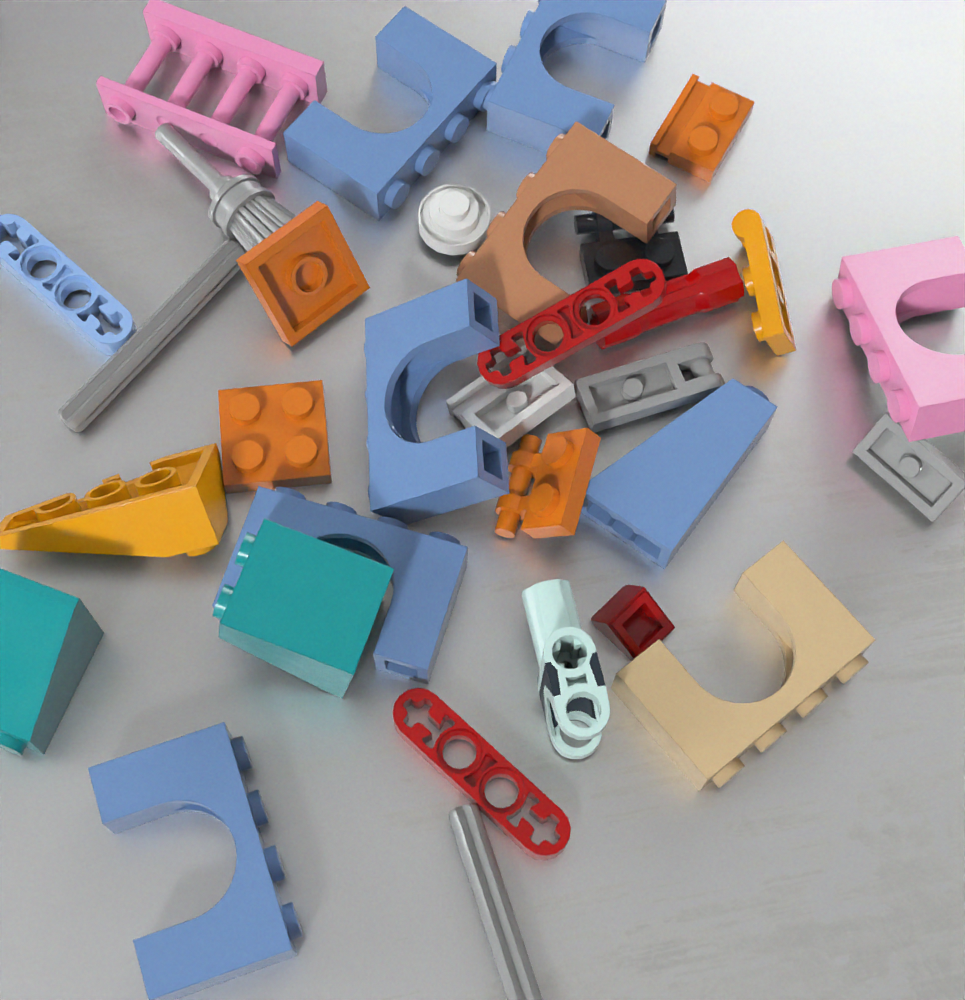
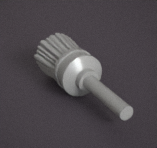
M164 123L157 128L155 138L210 190L209 197L212 200L209 208L210 220L217 227L222 228L224 234L230 240L239 241L246 251L252 249L296 217L294 213L275 201L273 193L267 188L262 187L260 181L251 174H242L235 178L230 175L223 176L169 123Z

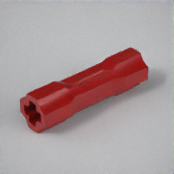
M727 257L698 267L689 274L666 281V296L661 304L596 341V344L603 350L636 338L641 333L699 312L706 313L739 301V298L744 297V284L739 275L737 265L731 258ZM650 287L638 291L643 298L652 293ZM622 294L615 297L620 312L629 308L623 298L630 294ZM607 301L590 306V309L587 310L588 325L596 326L607 320L610 314V306Z

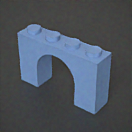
M538 0L539 5L536 11L529 10L523 20L520 30L521 39L517 47L510 45L506 51L501 67L502 75L499 81H491L488 85L491 89L483 103V108L487 110V131L547 153L552 141L560 133L566 135L576 121L607 140L611 131L615 105L562 85L549 75L543 66V62L553 52L565 46L591 44L645 63L662 29L667 0Z
M406 6L375 36L377 67L424 98L429 106L424 116L414 125L404 130L393 133H373L352 125L314 100L283 132L288 162L377 221H380L391 208L397 209L401 206L413 183L421 175L427 176L434 169L442 151L451 142L455 144L463 137L469 122L479 111H486L483 108V103L491 89L488 85L491 81L496 82V62Z
M467 278L365 318L364 354L366 357L367 379L365 399L368 414L366 444L369 452L368 497L370 500V511L382 517L397 519L406 525L509 494L506 442L477 426L422 443L417 432L416 416L418 405L423 392L435 375L456 361L500 346L497 299Z
M258 486L214 599L213 608H215L224 585L228 584L235 587L243 567L235 565V560L246 533L249 532L257 535L263 519H268L394 568L390 579L393 586V596L373 653L375 668L429 685L467 568L468 547L460 545L458 539L446 533L430 532L429 535L408 530L409 528L406 524L391 517L383 516L374 520L357 515L353 508L339 502H327L326 505L306 500L303 494L291 488L276 487L274 491Z
M225 722L88 768L102 824L114 834L172 814L199 812L208 814L223 822L230 829L235 842L237 858L233 880L225 895L213 908L199 917L133 940L148 1000H176L298 956L293 940L303 937L299 918L293 902L282 904L276 882L286 879L283 865L276 845L265 847L259 827L269 823L267 812L259 789L249 792L243 771L253 768L243 736L233 738Z

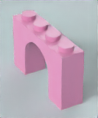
M954 236L842 257L838 279L833 280L832 283L833 301L839 310L843 309L849 321L852 340L855 345H861L868 359V369L873 382L880 383L887 397V407L891 419L895 423H900L909 442L964 432L965 354L952 355L929 350L910 339L899 326L901 322L912 317L965 307V247L959 237Z

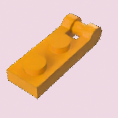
M742 210L734 216L732 230L741 241L748 256L749 266L743 267L742 273L749 295L756 297L758 311L751 313L754 332L758 341H766L776 356L796 351L774 239L755 210Z

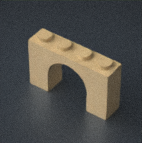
M784 541L745 570L733 590L773 634L781 648L784 659V677L781 687L776 693L766 699L752 703H734L717 698L708 693L694 680L660 640H657L618 671L612 683L611 689L698 791L702 790L712 780L721 788L745 767L739 759L754 745L763 753L787 732L781 724L795 711L802 718L806 717L828 697L823 690L827 684L836 677L845 684L869 663L863 654L873 644L875 639Z

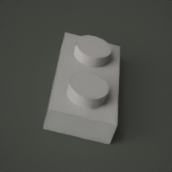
M889 411L881 417L852 451L932 522L965 489V473L926 439L909 442L899 422L895 423L891 419Z

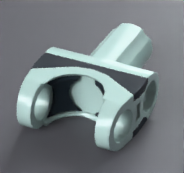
M560 579L547 580L536 583L521 593L539 665L537 678L538 692L550 739L555 750L562 756L570 759H583L590 756L598 748L602 731L605 729L610 716V703L597 650L592 638L581 628L570 582ZM570 720L583 721L589 727L576 726ZM560 729L571 738L592 740L583 747H571L563 741Z

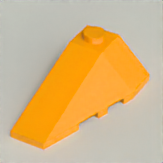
M214 443L149 462L153 471L127 482L121 480L119 474L103 479V484L91 489L85 494L84 498L77 500L75 494L66 493L9 514L0 523V549L148 557H171L186 553L188 556L205 554L220 543L228 523L221 459L217 444Z

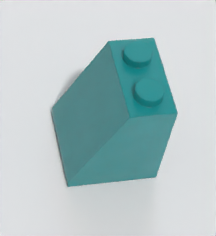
M264 518L258 534L254 535L247 532L239 548L235 565L241 566L243 569L235 587L225 584L215 605L212 616L221 619L218 638L332 695L343 698L359 663L394 568Z
M1 568L0 748L20 756L23 755L26 747L45 754L104 632L80 598Z

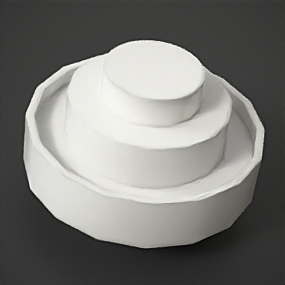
M461 184L442 185L431 190L421 200L418 209L419 234L426 245L435 251L447 255L467 254L477 249L487 239V230L491 224L489 204L483 195L472 187Z

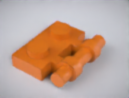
M589 428L550 433L547 435L542 453H539L542 440L534 435H523L518 450L512 452L508 464V471L511 472L509 494L499 496L495 512L499 517L494 530L495 533L505 538H514L519 521H523L521 530L534 539L575 535L601 437ZM531 479H535L531 494L527 496Z

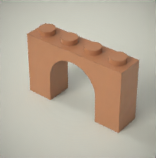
M576 121L566 135L560 133L552 141L546 153L547 160L536 174L531 172L524 178L517 190V199L507 213L501 211L495 216L487 230L486 235L488 238L478 251L472 250L463 258L457 269L456 275L458 277L456 282L467 278L497 299L498 322L511 329L570 296V294L541 276L527 259L528 246L532 236L546 220L556 214L569 210L592 211L606 217L647 244L676 206L677 184ZM584 304L581 309V318L584 323L588 324L587 307ZM555 324L542 326L535 335L536 347L545 352L557 349L563 341V331Z

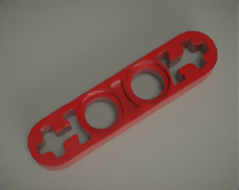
M648 259L630 261L499 335L500 346L478 354L477 365L480 374L488 383L499 389L515 387L655 309L662 303L667 291V284L662 269L655 262ZM641 273L645 279L656 278L650 284L652 293L649 296L643 298L638 291L631 293L623 298L629 308L620 312L615 296L608 289L617 285L620 295L634 287L632 278L635 275ZM601 298L607 301L610 306V314L607 320L596 326L584 323L581 318L583 305L590 299ZM555 324L563 331L562 343L557 349L550 352L539 350L535 344L537 331L544 325ZM521 338L524 339L526 348L536 358L530 364H528V360L524 355L512 360L509 363L512 372L506 376H503L498 370L493 372L490 370L497 364L494 357L497 353L503 352L507 357H512L522 351L516 344V341Z
M413 688L405 691L398 697L394 703L392 714L395 729L403 740L471 803H475L479 810L526 854L534 859L549 860L563 852L570 839L571 827L568 817L561 808L436 694L428 689ZM410 705L418 710L424 705L429 706L428 719L439 731L442 729L444 722H448L451 727L439 735L433 748H429L425 744L432 740V733L423 724L418 722L412 727L406 725L409 720L406 708ZM457 739L466 740L471 743L476 752V758L473 763L462 769L451 767L443 757V750L446 745ZM499 777L511 780L518 791L516 801L505 808L495 807L490 804L485 796V787L491 780ZM527 798H531L536 803L529 810V814L535 820L544 824L551 819L557 824L553 834L558 842L554 845L547 840L542 841L539 845L533 843L531 838L534 828L525 818L522 817L517 827L508 821L521 812Z

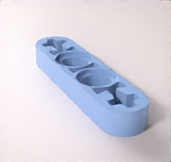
M15 214L0 215V264L93 347L105 355L112 356L137 331L133 317L128 309L24 218ZM7 235L11 238L18 237L25 250L20 255L18 249L9 241L2 242L3 237ZM51 260L57 263L56 270L48 277L35 278L30 274L33 266L40 261ZM86 290L91 293L89 302L81 308L74 309L64 305L66 297L73 291ZM101 313L106 322L115 328L120 325L122 331L117 335L110 331L104 333L97 317Z

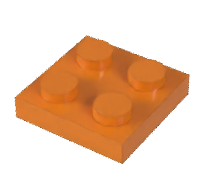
M316 201L236 259L280 338L291 347L370 288L328 205Z
M322 380L218 390L223 484L226 494L257 491L258 486L276 489V487L289 488L332 483Z

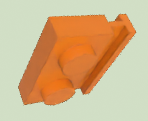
M692 74L652 139L648 154L654 157L656 154L668 158L669 164L711 183L750 117L755 102L713 82L708 86L698 81L699 76Z

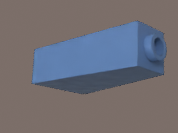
M732 378L589 480L581 513L665 569L766 432L777 406L769 402L768 397L761 390L749 385L744 386Z

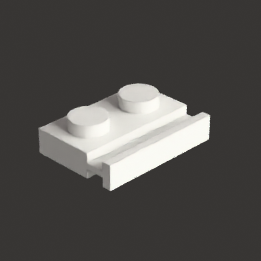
M526 345L520 347L522 349L521 352L512 357H506L490 370L491 372L498 370L503 376H506L512 372L509 365L512 360L524 355L528 360V364H530L536 358L526 348ZM551 366L509 389H499L488 383L481 375L446 400L449 414L461 420L465 429L477 426L506 442L507 448L574 399L576 395L574 384L556 368Z

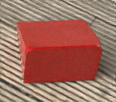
M629 584L623 586L591 618L596 628L631 661L657 640L662 641L675 628L645 587Z

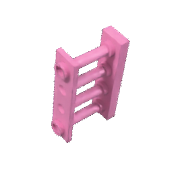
M149 0L143 9V15L151 43L124 85L102 76L96 82L105 112L120 123H133L156 132L160 125L169 123L193 147L234 162L249 173H262L277 179L281 173L277 145L273 141L297 100H305L310 103L315 100L321 104L327 93L324 61L161 0ZM168 52H178L194 58L167 101L144 93V90ZM211 68H220L236 74L210 118L186 109ZM254 84H262L278 90L279 93L254 135L230 126L231 121Z

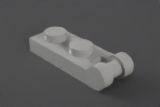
M700 342L576 379L574 389L589 429L595 433L692 402L702 401L723 386L725 382L722 375L715 373L711 366L713 355L708 344ZM681 371L692 372L694 379L685 381Z

